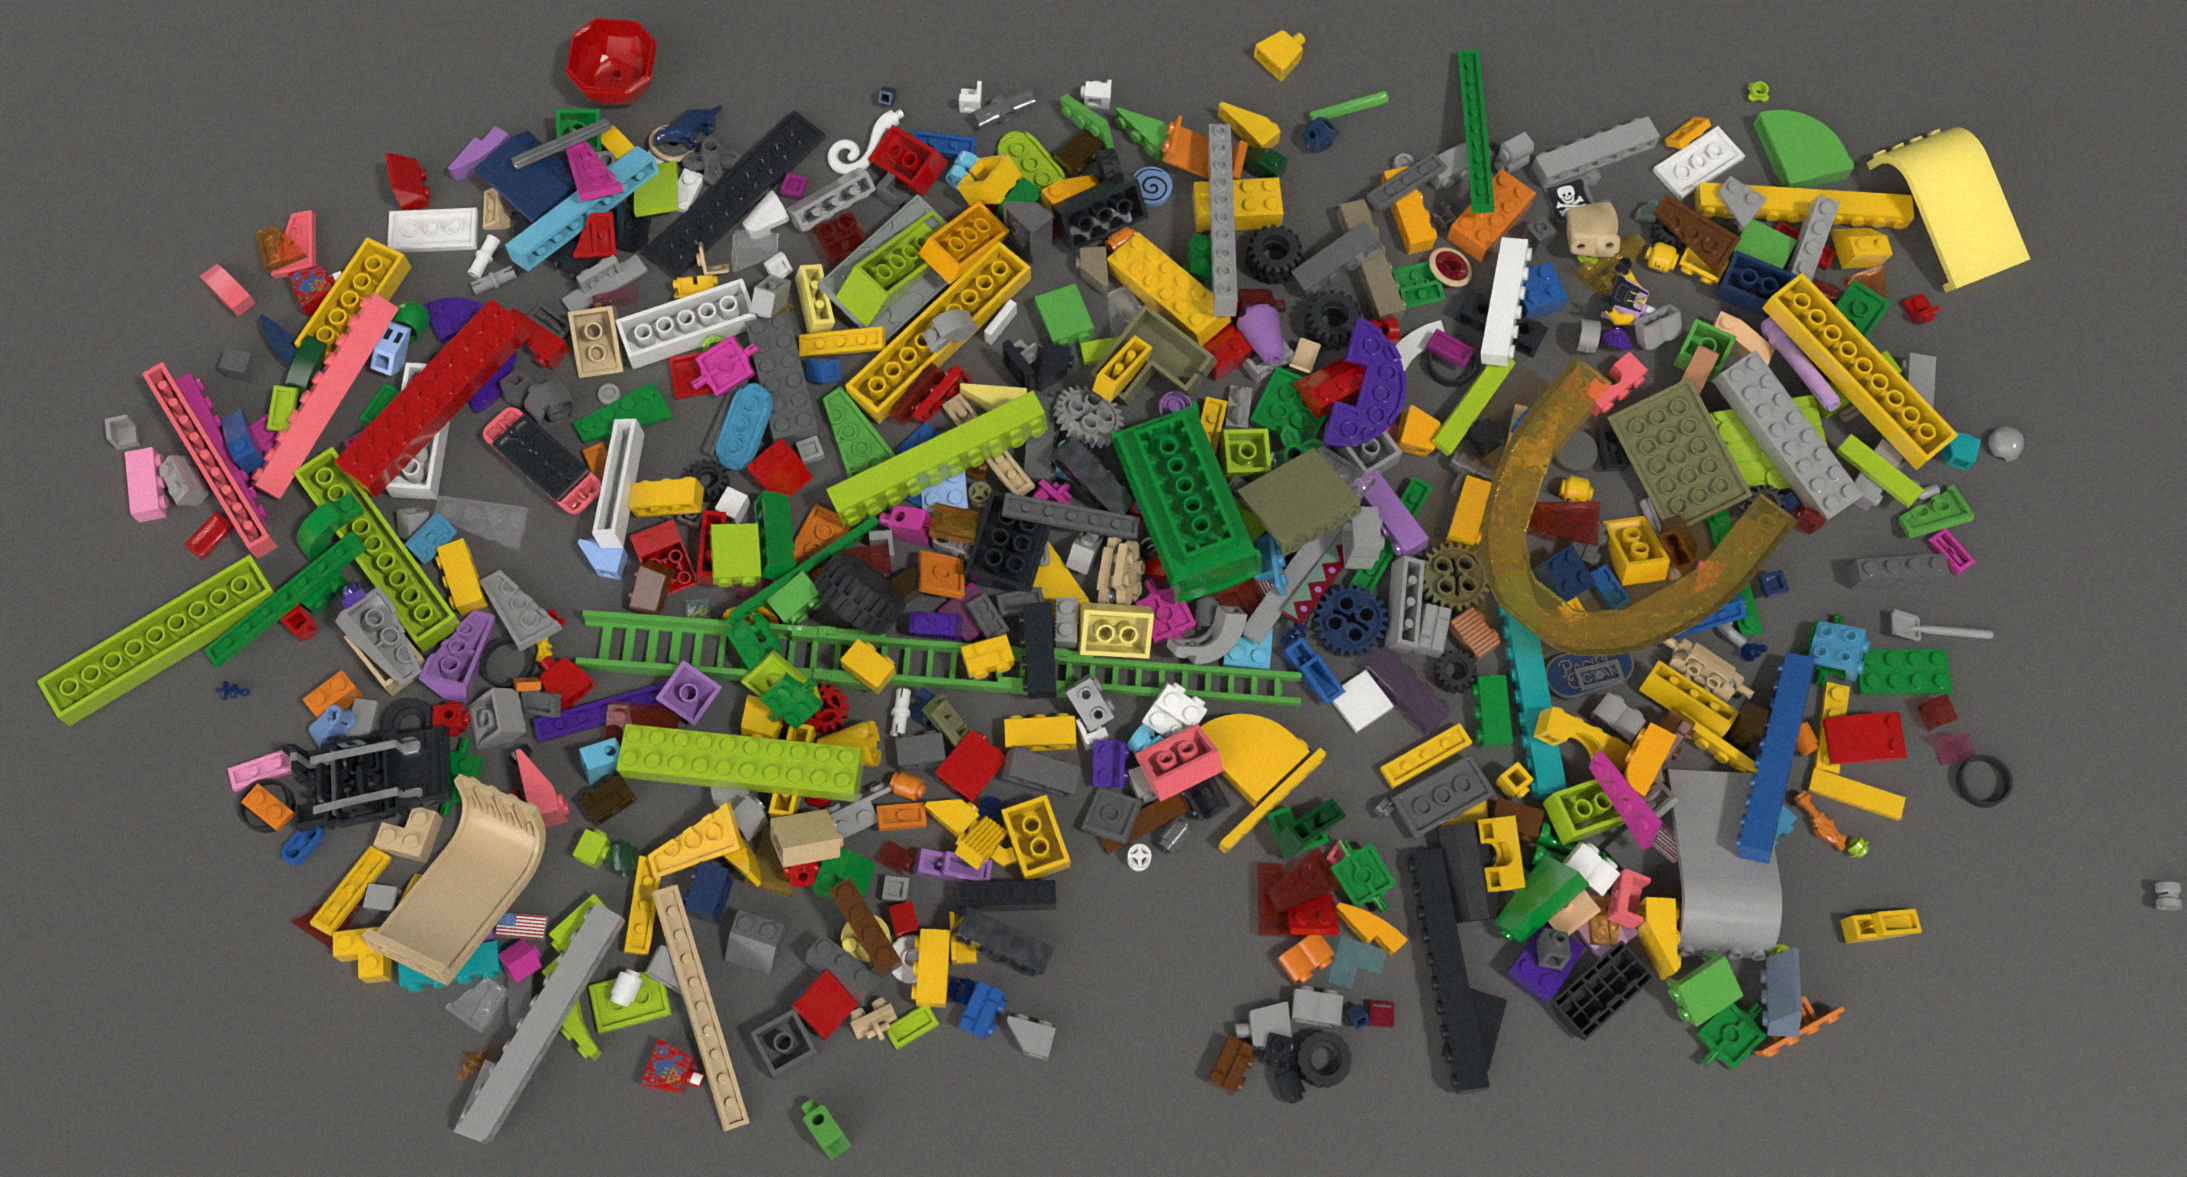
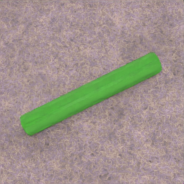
M1380 91L1312 110L1309 112L1310 121L1315 120L1317 117L1331 119L1388 102L1389 96L1387 91Z

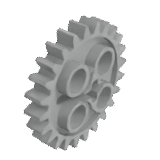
M1076 385L1075 389L1069 387L1067 391L1063 390L1053 407L1056 410L1053 415L1058 417L1056 423L1062 424L1060 430H1067V437L1073 435L1075 438L1081 439L1085 444L1086 442L1089 443L1091 448L1095 444L1099 448H1102L1103 444L1108 447L1112 442L1111 430L1115 429L1117 433L1122 431L1124 427L1122 423L1124 417L1119 416L1122 411L1115 409L1117 403H1110L1093 390L1089 391L1087 386H1084L1083 390L1078 385Z

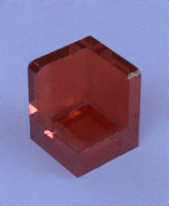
M1947 694L1926 700L1917 707L1929 732L1958 719Z

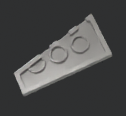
M501 570L479 580L520 652L562 630L561 625L556 620H553L531 597L522 592Z

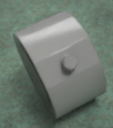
M1580 319L1575 336V351L1592 354L1596 352L1601 332L1600 321Z

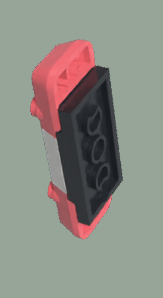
M506 408L484 428L483 437L486 442L567 513L580 514L600 495L602 486L600 480L590 472L587 466L526 413L523 414L517 408Z

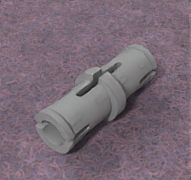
M510 265L494 273L491 271L488 273L489 275L470 283L475 294L478 295L494 287L497 289L499 285L516 279L517 276Z

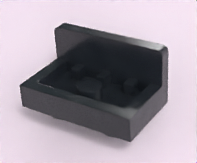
M626 202L619 203L614 228L615 244L630 253L645 249L648 244L651 215L636 217L634 207Z
M1214 776L1180 792L1185 799L1188 798L1192 805L1190 807L1192 814L1201 821H1209L1231 806Z

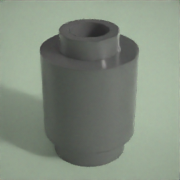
M1203 596L1200 600L1196 601L1195 622L1197 629L1207 632L1214 622L1217 605H1219V602L1214 597Z
M1173 819L1159 836L1158 845L1168 854L1173 855L1175 851L1178 852L1192 835L1190 831L1191 826L1183 819L1178 821Z

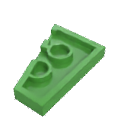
M1068 94L1060 98L1062 112L1067 118L1071 119L1081 130L1086 128L1096 139L1101 141L1102 150L1114 148L1107 120Z
M1952 484L1947 487V491L1934 495L1931 501L1924 505L1920 504L1900 516L1899 525L1909 539L1973 521L1974 513L1955 485Z

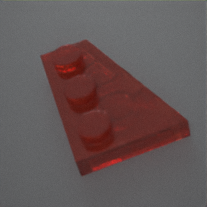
M930 362L922 370L914 383L907 388L903 396L894 403L888 414L902 425H905L914 417L912 414L915 411L916 405L930 395L931 388L945 378V373Z
M608 701L605 740L616 738L619 745H621L626 724L678 729L679 715L663 705Z

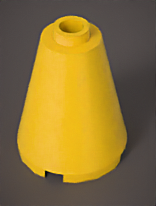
M866 720L817 739L818 744L861 748L865 755V767H875L880 764L881 749H877V741H880V735L874 721Z

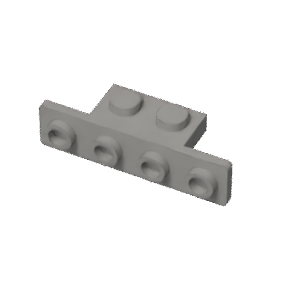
M614 255L604 258L597 265L583 270L576 277L580 288L563 297L562 301L570 312L585 310L648 272L647 268L637 255H633L620 264Z
M882 781L870 785L868 790L862 793L859 791L858 802L843 801L839 803L836 801L825 807L830 817L835 818L837 832H841L843 839L877 823V815L871 800L890 792L891 788L887 782L882 783Z

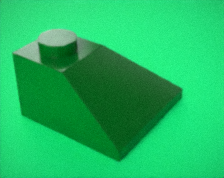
M555 109L557 138L599 121V109ZM601 134L586 140L595 152L602 151Z

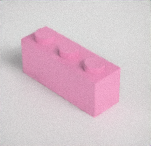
M153 447L125 452L130 514L138 522L167 517L166 508H169V502L164 493V488L167 485L160 476L158 468L164 462L162 454H159Z

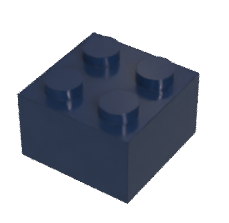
M1573 545L1557 552L1526 572L1550 611L1565 604L1596 584Z
M700 861L699 867L694 868L691 876V881H693L692 887L684 895V908L692 918L719 925L735 879L729 869Z

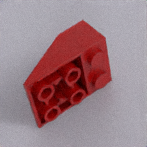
M673 518L630 534L641 565L650 560L674 569L668 595L697 584V576Z

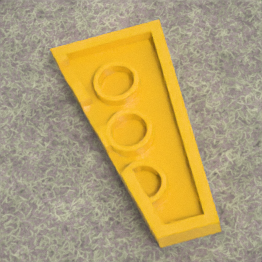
M726 802L718 810L708 814L700 822L684 830L681 835L671 839L650 853L648 858L654 879L698 865L700 861L707 862L744 849L731 802Z

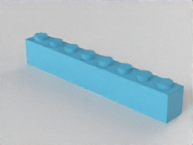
M639 146L633 148L607 168L615 175V179L621 182L624 192L580 202L578 191H576L505 244L511 260L529 272L583 231L590 213L608 212L659 173L654 156Z

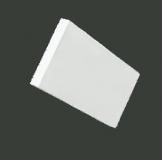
M1717 126L1690 143L1687 147L1656 165L1652 171L1673 195L1681 201L1693 193L1700 182H1710L1742 161L1745 155L1722 129Z
M477 207L389 211L387 247L400 253L477 249Z

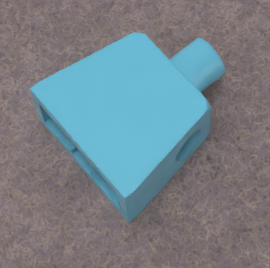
M616 738L579 749L580 764L589 785L618 772L616 769L621 745L619 746Z

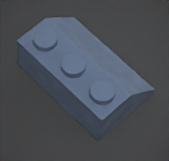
M1793 947L1767 958L1765 968L1760 970V981L1765 983V989L1761 990V1003L1766 1004V1011H1762V1025L1767 1026V1036L1798 1037L1802 1015L1798 947Z

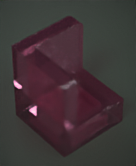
M1968 732L1941 737L1933 743L1940 765L1967 761L1976 754Z

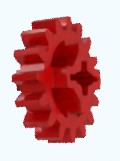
M822 683L821 688L818 689L820 700L824 702L821 708L828 705L829 709H824L823 712L819 709L815 713V719L810 717L805 725L814 726L816 733L819 729H822L823 733L827 734L829 728L836 732L835 726L837 724L841 727L844 726L842 718H849L848 713L845 711L850 710V705L845 704L849 700L847 695L842 696L843 690L841 688L835 691L834 684L826 688L825 683ZM834 698L840 703V708L833 704Z

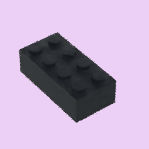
M1128 171L1051 205L1062 242L1072 252L1116 233L1126 226L1129 227L1149 218L1139 181Z

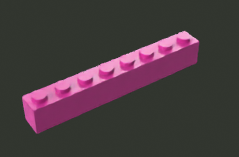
M191 372L177 378L178 384L266 527L269 526L265 518L268 516V513L262 504H258L256 499L259 498L256 489L253 486H249L247 482L250 480L249 474L239 467L231 456L226 445L224 432L221 429V418L218 414L214 415L212 409L215 408V405L211 398L205 396L203 392L207 390L200 378L196 379Z

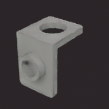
M1021 339L1013 344L1016 348L1024 349L1021 355L1029 365L1037 358V344L1035 342L1029 347Z

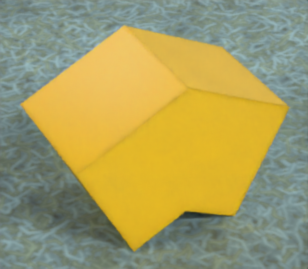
M998 845L990 857L995 864L1003 869L1017 864L1012 847L1004 849Z

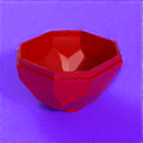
M595 18L573 33L566 74L583 95L590 100L604 105L634 104L650 87L657 42L637 21Z

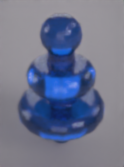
M1294 623L1293 627L1295 630L1288 629V635L1281 638V643L1287 645L1290 640L1296 642L1298 641V636L1306 639L1307 635L1304 630L1308 626L1306 624L1300 626Z
M1745 643L1741 647L1740 656L1745 661L1752 662L1761 655V652L1767 651V646L1764 644L1759 646L1756 643Z
M228 681L223 682L222 688L216 687L215 692L221 693L222 700H227L229 694H231L232 699H235L237 695L246 697L250 693L248 688L238 689L237 684L229 687Z

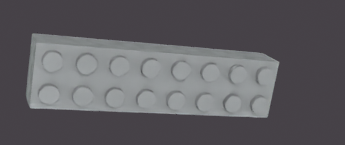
M1756 350L1712 380L1818 526L1864 496Z

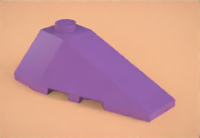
M473 610L456 627L455 633L441 643V647L435 654L432 653L427 658L419 680L442 698L467 704L475 686L481 667V657L488 645L496 615Z

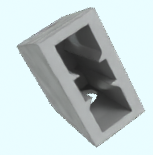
M1288 1002L1251 1010L1248 1013V1023L1235 1024L1236 1038H1250V1045L1254 1046L1255 1050L1265 1049L1270 1032L1292 1037Z

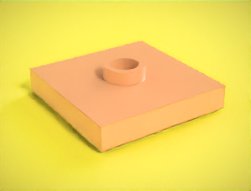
M1583 890L1548 922L1553 929L1568 932L1569 936L1598 914L1601 909L1586 890Z

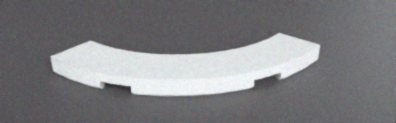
M1441 320L1412 331L1396 345L1402 357L1401 362L1404 371H1406L1418 354L1427 350L1425 347L1436 329L1445 332Z

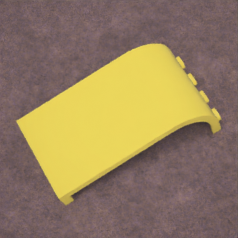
M1953 127L1941 132L1940 129L1928 133V137L1924 139L1922 136L1910 140L1908 145H1904V143L1891 147L1892 151L1886 153V150L1879 151L1873 154L1874 158L1866 162L1869 170L1883 163L1884 165L1887 163L1891 164L1905 177L1948 279V283L1942 285L1945 293L2030 260L1988 155L1980 141L1968 130L1961 127Z

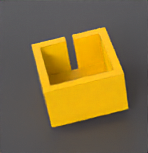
M1008 154L983 157L975 162L969 170L970 173H967L956 187L970 206L978 201L983 205L999 204L1005 199L1006 193L1016 185V181L1021 176V173Z

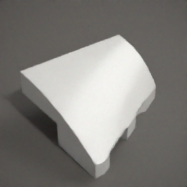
M772 190L747 216L742 225L751 242L771 234L770 229L788 222L790 219L779 198Z

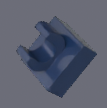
M1782 570L1762 574L1758 577L1760 588L1765 598L1786 594L1790 591Z

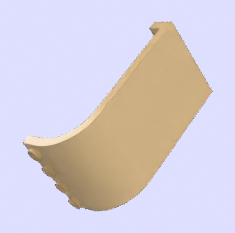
M459 774L454 780L462 798V815L453 838L377 931L368 928L362 935L370 949L447 986L530 882L541 861L546 841V829L539 812L540 809L534 803L523 802L511 793L507 795L493 785L487 786L480 783L475 777H466L462 774Z

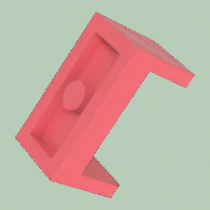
M1624 869L1619 872L1620 876L1613 883L1606 919L1633 929L1643 923L1644 918L1637 915L1642 888L1650 884L1651 878L1629 869Z

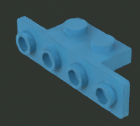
M1268 532V534L1260 536L1253 544L1255 549H1259L1262 556V572L1256 575L1255 579L1257 582L1275 578L1276 588L1284 596L1287 595L1286 587L1289 586L1287 575L1283 573V567L1286 566L1282 553H1280L1281 546Z

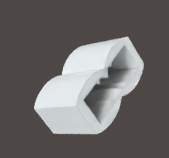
M1579 842L1564 860L1563 864L1579 871L1589 883L1588 888L1597 895L1603 896L1620 876V873L1616 870L1618 866L1609 858L1603 860L1598 855L1599 850L1591 843L1584 844Z

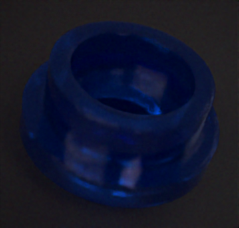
M989 796L981 801L979 811L982 817L988 816L989 819L995 820L1002 814L1003 805L998 798ZM993 804L996 808L994 811H988L987 806Z

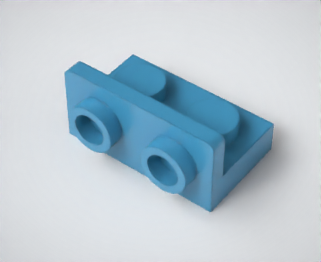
M436 512L404 545L412 552L414 558L426 564L438 552L436 547L449 543L457 531L440 513Z

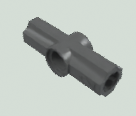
M1025 88L1010 96L1004 94L995 97L989 105L971 112V117L976 128L981 130L999 121L1001 123L1010 122L1017 113L1035 106L1036 101L1032 91Z

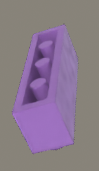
M1377 469L1354 482L1353 491L1360 498V503L1365 507H1378L1379 516H1382L1383 520L1382 529L1380 530L1381 535L1389 539L1392 543L1391 547L1397 556L1412 557L1427 547L1429 537Z

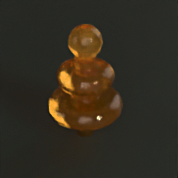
M478 1051L477 1054L472 1052L466 1053L467 1061L462 1063L464 1070L458 1074L459 1080H466L468 1073L473 1074L476 1072V1067L481 1068L484 1061L480 1058L483 1054L482 1052Z

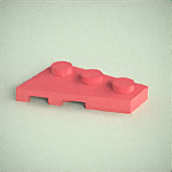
M312 210L293 213L290 216L284 234L285 242L283 248L279 250L276 257L279 259L277 266L271 272V276L274 279L288 277L287 273L316 266V214Z

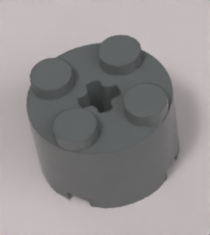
M555 377L541 385L539 383L532 385L528 389L529 395L524 402L526 410L544 430H551L565 423L564 418L568 415L572 417L578 409V403L559 377Z

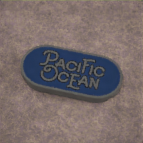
M1611 641L1556 656L1548 663L1545 670L1549 692L1564 700H1575L1624 684L1632 675L1634 660L1626 647ZM1614 659L1619 660L1625 681L1585 691L1580 690L1574 669ZM1614 665L1580 673L1584 685L1618 677ZM1598 670L1604 672V677L1601 680L1596 679L1594 676Z

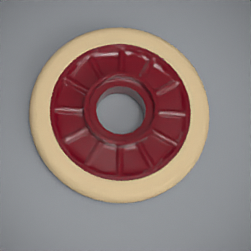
M1447 247L1438 248L1431 253L1429 258L1430 269L1442 283L1452 287H1462L1470 282L1472 267L1463 254ZM1447 264L1452 265L1455 270L1449 269Z

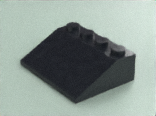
M991 490L967 563L964 580L985 587L1031 592L1052 526L1002 517L1006 493Z

